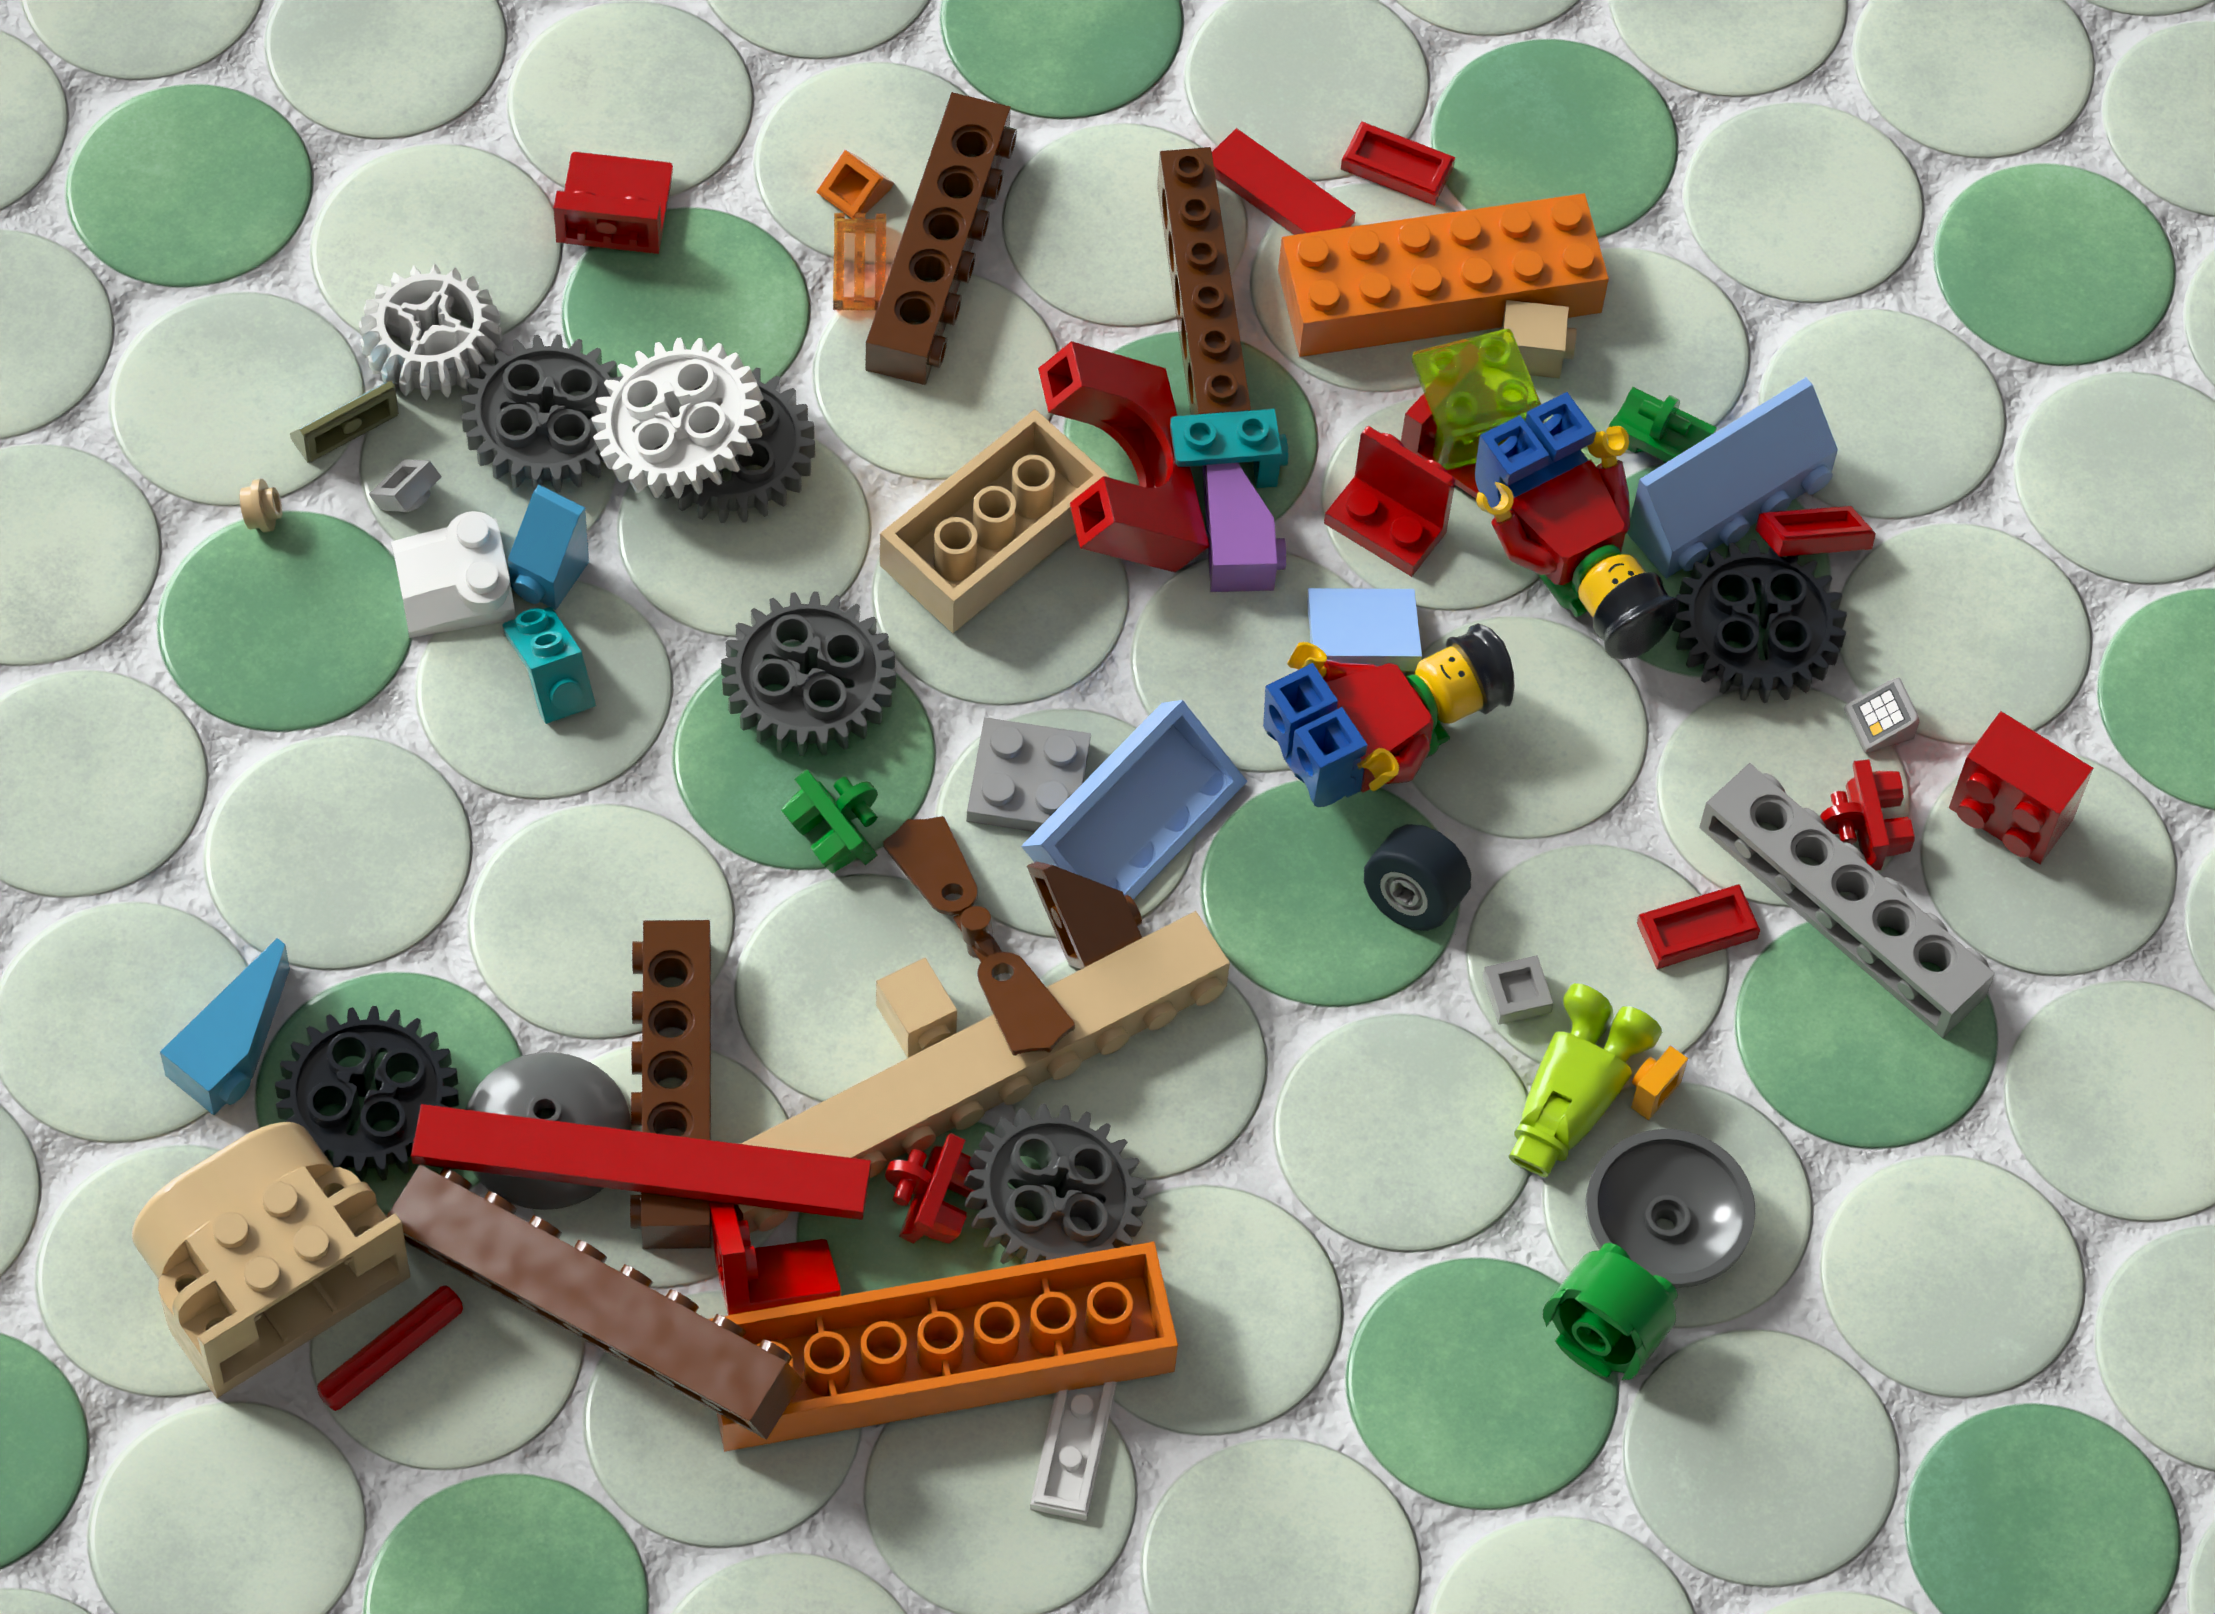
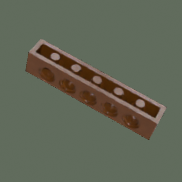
M951 92L866 340V371L926 385L932 366L941 367L948 341L947 337H943L946 324L954 326L960 311L962 295L957 294L960 282L969 283L973 273L976 253L971 252L974 240L981 242L984 240L990 212L985 210L988 199L997 200L1000 193L1004 171L999 169L1002 157L1010 159L1014 151L1017 129L1010 127L1011 106ZM966 155H976L977 157H967ZM952 196H962L964 198L957 199L952 198ZM939 237H947V238H950V239H949V240H939V239H936V238H939ZM924 279H934V280H937V281H935V282H925V281H922V280H924ZM910 321H920V322H923V323H922V324H918V325H913V324H909V323H907V322H910Z
M1211 147L1160 151L1157 190L1190 414L1251 411Z
M710 920L643 921V941L632 942L633 974H643V991H632V1024H642V1041H632L631 1066L632 1075H642V1092H631V1125L642 1126V1132L656 1134L668 1128H676L684 1133L681 1137L711 1140ZM670 977L679 978L684 981L681 985L671 988L659 984L662 980ZM668 1027H676L684 1031L681 1035L674 1038H667L659 1034L660 1031ZM670 1077L678 1078L684 1082L681 1086L673 1089L664 1088L658 1084L663 1079ZM641 1192V1195H630L631 1229H641L643 1249L711 1248V1201Z

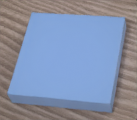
M1308 588L1307 607L1311 644L1323 650L1327 660L1340 663L1374 664L1376 666L1392 663L1398 665L1401 671L1416 670L1418 663L1422 660L1414 589Z

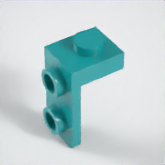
M1275 409L1174 416L1171 418L1170 429L1175 463L1178 467L1252 462L1256 488L1277 487L1280 466L1288 465V443L1286 435L1279 434Z
M552 607L526 610L520 613L516 619L502 624L506 638L528 670L539 714L545 724L596 707L582 651Z

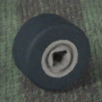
M1406 824L1394 829L1371 856L1364 867V884L1373 903L1380 912L1392 921L1411 930L1429 931L1440 927L1466 896L1471 888L1472 873L1463 853L1454 842L1441 832L1424 825Z

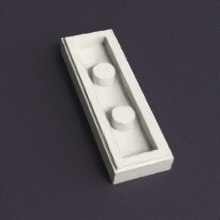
M1112 1381L1104 1383V1385L1070 1391L1062 1390L1055 1393L1030 1510L1087 1521L1117 1382Z

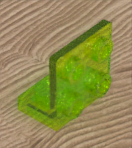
M1503 329L1418 350L1412 354L1413 367L1437 425L1433 457L1446 470L1476 463L1481 434L1519 415L1525 421L1527 411L1541 405L1510 329ZM1505 438L1504 440L1500 441L1498 443V446L1503 444L1508 438Z

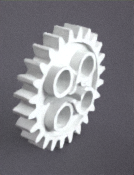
M677 338L673 351L666 352L663 345L657 342L654 348L655 356L648 359L642 352H635L638 363L636 367L632 369L627 365L620 364L618 368L623 379L620 382L615 380H606L604 382L611 397L596 398L595 402L601 414L592 417V423L598 432L593 438L607 468L613 469L619 482L623 483L629 480L635 492L639 493L648 485L654 497L659 498L666 486H670L675 497L680 498L684 485L692 484L696 493L700 494L703 490L704 479L709 477L714 483L720 485L722 484V477L719 472L721 469L726 467L735 472L740 470L734 458L737 454L752 456L754 452L748 439L760 438L762 436L757 421L765 418V412L760 404V401L764 398L750 367H744L736 352L727 356L722 344L717 343L708 351L703 339L698 338L691 350H688L682 339ZM711 428H715L714 430H712V431H710V432H708V433H705L707 430H709V429H711ZM663 445V447L654 450L656 447Z

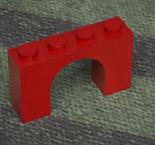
M1073 341L1068 343L1038 368L1048 413L1084 422L1106 432L1128 455L1139 481V485L1103 476L1070 502L1079 546L1081 549L1176 573L1210 546L1190 466L1178 467L1175 463L1170 422L1172 417L1177 416L1166 368Z

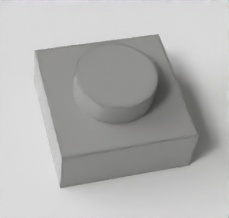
M404 459L369 493V496L380 510L410 512L427 501L431 494L429 489L442 476L429 460Z
M1538 955L1484 968L1483 979L1498 1025L1552 1012L1553 1000Z

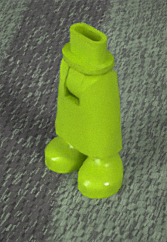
M1574 983L1570 985L1564 995L1563 1004L1572 1022L1571 1033L1556 1032L1553 1035L1533 1080L1520 1124L1514 1132L1517 1142L1508 1156L1514 1164L1541 1177H1548L1557 1160L1565 1161L1567 1159L1569 1151L1589 1133L1613 1103L1632 1075V1071L1626 1063L1627 1060L1633 1055L1655 1047L1663 1033L1661 1026L1647 1013L1631 1006H1622L1613 1019V1007L1610 1001L1599 991L1584 984ZM1612 1022L1604 1048L1595 1045Z

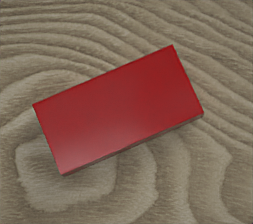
M1361 121L1342 158L1341 170L1435 206L1454 168L1456 157Z
M1852 506L1765 512L1759 514L1755 529L1779 557L1869 550L1873 547L1876 535L1873 529Z
M1740 884L1641 913L1637 919L1638 928L1656 969L1758 939L1760 928Z

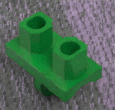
M1632 387L1621 409L1609 424V427L1622 426L1629 436L1627 450L1635 454L1645 451L1663 460L1664 463L1716 433L1717 427L1678 409L1680 405L1679 399L1669 395L1665 401H1662L1635 387Z
M808 769L794 779L801 787V790L782 807L781 811L803 836L823 819L829 823L832 830L810 848L832 874L856 858L866 866L878 856L851 821L858 818L864 827H869L878 818L870 808L878 796L877 790L870 782H861L853 786L847 777H841L833 785L840 795L836 801L820 781H817Z

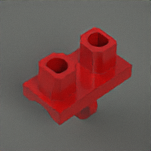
M1870 759L1854 761L1852 765L1854 778L1846 784L1847 795L1845 791L1832 793L1830 795L1832 806L1824 810L1820 818L1832 834H1839L1840 840L1843 843L1847 842L1853 845L1857 842L1858 838L1860 851L1865 857L1866 863L1878 871L1882 869L1886 857L1911 852L1915 835L1909 817L1883 819L1881 808L1899 807L1902 804L1904 795L1900 772H1872Z
M950 1133L946 1138L944 1146H935L932 1149L925 1168H923L927 1155L917 1149L911 1150L907 1161L894 1160L889 1162L885 1178L897 1188L892 1200L899 1205L907 1206L912 1194H915L899 1237L914 1244L925 1235L950 1244L960 1235L967 1212L943 1201L947 1189L968 1198L971 1192L975 1191L964 1185V1180L969 1171L975 1170L968 1164L971 1157L961 1152L966 1141L965 1139Z

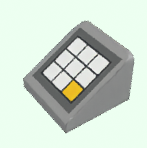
M1900 678L1887 681L1844 707V711L1865 754L1914 739L1919 725L1918 714Z

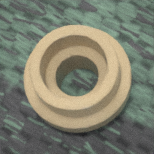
M264 479L253 480L251 486L241 488L240 508L244 522L250 530L260 528L264 533L273 531L276 519L282 517V504L279 493L275 487L269 488Z

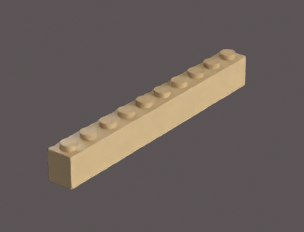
M1194 911L1046 987L1075 1023L1074 1031L1064 1036L1050 1053L1047 1051H1037L1013 1056L994 1015H991L741 1144L871 1160L870 1178H872L886 1167L887 1162L905 1153L910 1155L912 1149L926 1150L934 1143L937 1136L953 1128L957 1130L969 1128L977 1123L986 1111L1003 1102L1006 1105L1017 1103L1028 1096L1034 1086L1050 1078L1060 1080L1071 1075L1080 1067L1084 1060L1098 1053L1102 1055L1114 1053L1128 1042L1129 1037L1146 1028L1157 1030L1164 1027L1176 1017L1177 1012L1195 1003L1198 1006H1203L1214 1001L1227 987L1230 962L1198 913ZM733 1204L737 1221L747 1220L750 1233L757 1229L762 1232L771 1230L783 1223L789 1213L792 1212Z

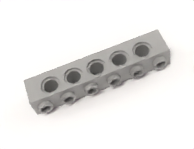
M1749 763L1706 802L1699 828L1941 1038H1944L1986 998L1995 973L1989 968L1985 958L1976 950L1965 948L1951 936L1944 923L1932 913L1923 912L1909 900L1904 889L1896 881L1888 877L1884 878L1867 864L1863 854L1854 845L1847 842L1843 843L1832 834L1817 813L1809 808H1802L1790 798L1775 777L1767 773H1761ZM1758 823H1771L1779 830H1765ZM1809 857L1817 861L1819 865L1809 866L1802 863L1798 858ZM1850 892L1860 900L1849 901L1844 899L1839 893ZM1880 927H1891L1897 930L1900 936H1889L1883 933ZM1921 963H1934L1937 966H1939L1942 971H1929L1925 969L1921 965Z

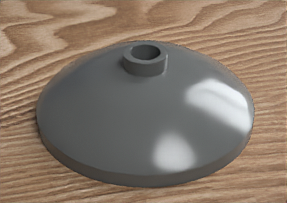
M534 1053L504 1063L482 1080L474 1090L465 1109L540 1119L535 1114L539 1110L546 1108L553 1110L555 1114L551 1118L544 1120L631 1130V1118L627 1102L614 1080L593 1063L564 1053ZM473 1171L488 1190L514 1205L530 1209L551 1210L569 1207L593 1197L604 1189L603 1187Z
M1655 1129L1634 1134L1622 1140L1601 1158L1589 1181L1585 1199V1213L1589 1231L1598 1249L1605 1243L1616 1244L1628 1253L1632 1261L1642 1266L1650 1274L1667 1279L1675 1288H1688L1716 1279L1738 1261L1745 1251L1753 1231L1755 1201L1746 1174L1736 1160L1718 1144L1688 1131ZM1668 1219L1674 1224L1675 1228L1671 1230L1661 1229L1656 1221Z

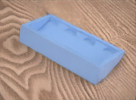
M1183 700L1163 702L1021 847L1034 862L1054 865L1122 891L1124 896L1129 895L1134 900L1248 781Z

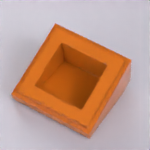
M844 150L816 192L858 222L890 191L894 182L859 156Z

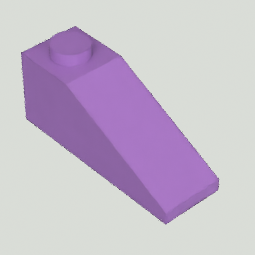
M1238 463L1202 465L1206 532L1210 546L1208 547L1210 592L1274 591L1277 570L1286 569L1285 538L1275 537L1273 515Z

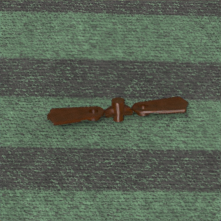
M945 817L906 820L896 832L883 841L884 849L934 910L945 915H956L953 919L962 932L968 954L973 958H978L981 962L977 971L978 981L1012 1055L1016 1056L1021 1053L1047 1051L1050 1053L1064 1036L1074 1031V1021L1026 962L1014 953L1002 952L993 938L989 911L981 906H973L978 898L977 885ZM949 894L961 895L957 900L950 901L945 899ZM1003 973L1012 975L1010 979L1005 981L995 979L997 975Z

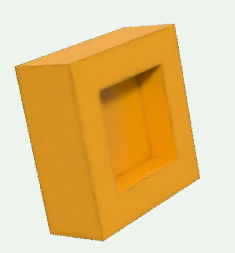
M1671 1045L1658 1061L1649 1057L1639 1068L1632 1080V1084L1636 1086V1091L1631 1108L1649 1121L1682 1082L1688 1058Z

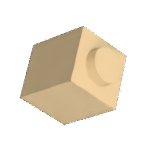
M1506 300L1501 328L1498 372L1560 379L1563 359H1573L1577 329L1567 327L1569 307Z
M926 958L920 959L876 981V1006L907 1058L956 1034L957 1009Z

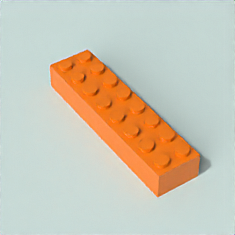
M1155 1242L724 1316L744 1329L746 1333L743 1338L759 1346L761 1341L766 1339L788 1352L793 1357L789 1365L802 1378L803 1382L767 1440L718 1413L717 1417L725 1452L1048 1395L1062 1390L1070 1391L1099 1386L1112 1381L1121 1382L1175 1372L1178 1343Z

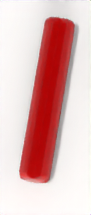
M447 1285L435 1290L320 1381L317 1385V1390L322 1401L333 1411L344 1407L460 1315L463 1311V1303L458 1295Z

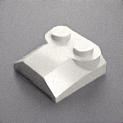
M466 512L455 517L446 528L391 542L409 638L516 619L510 579L496 518L493 519L482 512Z

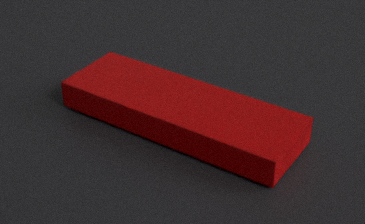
M1238 128L1212 151L1216 179L1294 235L1346 228L1355 222L1356 212Z

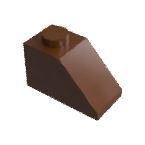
M1037 861L1027 865V869L1070 966L1083 969L1142 938L1137 927L1142 924V917L1137 905L1129 895L1124 896L1120 890L1054 865Z

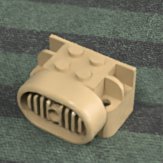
M293 1122L274 1123L254 1130L170 1181L143 1207L135 1220L132 1230V1239L135 1247L159 1280L158 1291L169 1330L216 1398L411 1277L402 1221L396 1213L387 1218L377 1205L375 1193L366 1182H361L351 1171L341 1167H333L309 1132L300 1124Z

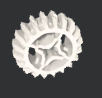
M434 264L428 274H421L413 265L410 277L406 279L394 272L391 278V287L377 284L375 299L366 300L364 306L365 316L361 317L359 322L360 335L362 336L360 340L361 350L365 358H368L369 368L373 374H382V381L384 383L392 381L394 385L399 383L400 391L403 392L405 397L415 388L421 389V395L426 401L431 394V390L440 389L441 393L448 399L451 393V386L458 385L468 392V378L470 376L479 378L478 364L482 362L495 364L494 350L502 342L501 327H499L501 324L500 312L496 305H493V299L488 289L479 290V283L474 276L462 281L461 273L456 267L447 275H442L436 264ZM454 312L464 318L472 329L461 326V321L451 317V313ZM390 334L400 337L401 343L411 347L410 352L396 345L390 338Z

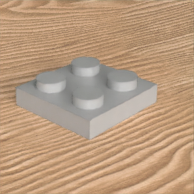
M984 717L966 822L1036 832L1083 784L1091 733Z

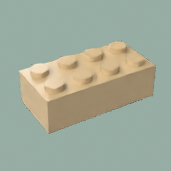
M1034 409L880 533V567L949 631L954 633L1076 534L1070 502L1101 477H1109V475L1042 414Z

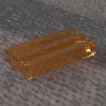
M834 213L833 310L876 311L885 287L886 214L876 213V219H865V213H855V219H845V213ZM845 233H855L854 297H844ZM865 233L876 234L875 297H864Z

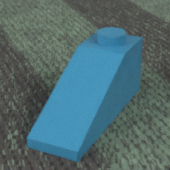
M278 938L160 1051L165 1076L212 1115H215L225 1104L232 1105L240 1100L247 1092L251 1079L254 1076L290 971L286 945Z

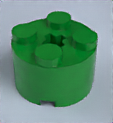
M1605 1243L1599 1250L1588 1252L1581 1258L1545 1304L1543 1319L1546 1327L1553 1321L1560 1333L1555 1340L1556 1344L1579 1366L1604 1378H1608L1613 1371L1625 1373L1622 1380H1629L1637 1375L1675 1325L1676 1311L1673 1303L1678 1298V1293L1673 1284L1667 1279L1650 1274L1642 1266L1632 1261L1623 1248L1613 1243Z

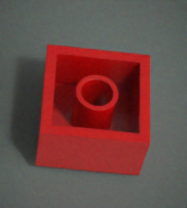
M2000 711L1967 755L1949 809L1956 812L1958 817L1970 827L1983 829L2001 840L2005 847L2013 854L2020 857H2028L2041 865L2073 821L2094 768Z

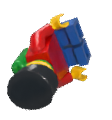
M1566 392L1527 411L1525 421L1519 415L1480 435L1475 467V481L1479 490L1476 502L1482 511L1494 515L1495 518L1491 521L1492 526L1511 562L1537 573L1560 606L1571 610L1575 617L1589 612L1593 617V629L1598 637L1604 640L1605 652L1611 658L1621 660L1636 658L1653 648L1669 631L1675 620L1679 601L1675 597L1668 596L1662 579L1656 573L1646 572L1633 556L1621 554L1625 534L1630 529V500L1623 462L1617 460L1616 456H1621L1628 448L1629 436L1622 426H1612L1607 428L1606 433L1604 431L1596 432L1569 393ZM1552 416L1547 422H1545V423L1543 424L1542 421H1544L1546 418ZM1505 438H1508L1503 444L1498 446V443L1500 441L1504 440ZM1587 446L1589 452L1594 457L1601 458V463L1596 466L1592 460H1588L1581 451L1582 448Z
M1479 623L1470 626L1464 635L1449 637L1446 641L1445 649L1421 660L1416 667L1415 675L1411 674L1406 677L1398 665L1392 663L1376 666L1374 664L1327 660L1325 652L1316 645L1308 642H1299L1287 662L1290 668L1298 670L1265 686L1263 727L1266 733L1278 742L1283 758L1295 777L1306 784L1314 806L1326 807L1342 799L1344 796L1348 798L1360 791L1362 793L1370 789L1376 791L1384 784L1412 781L1424 760L1435 754L1439 745L1450 739L1441 722L1450 724L1477 711L1488 714L1499 705L1504 707L1510 706L1515 688L1511 658L1504 641L1491 628Z

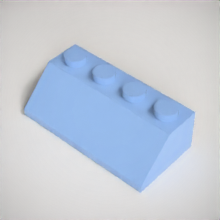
M1805 377L1639 479L1630 518V529L1627 534L1666 579L1681 569L1684 571L1692 570L1696 561L1702 563L1709 552L1721 544L1725 543V545L1729 546L1730 543L1738 542L1749 531L1750 526L1757 523L1759 514L1785 511L1792 500L1805 492L1809 495L1814 494L1829 483L1833 476L1832 469L1838 448L1813 384Z

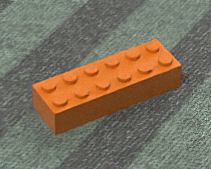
M1585 193L1283 236L1278 265V274L1299 357L1502 328L1506 300L1569 307L1568 318L1602 313L1609 281Z

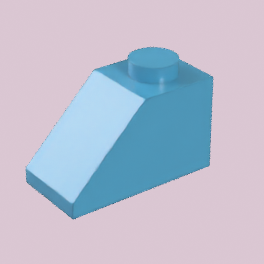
M538 485L532 494L508 557L509 579L511 588L525 601L533 604L541 602L556 610L589 563L585 507Z

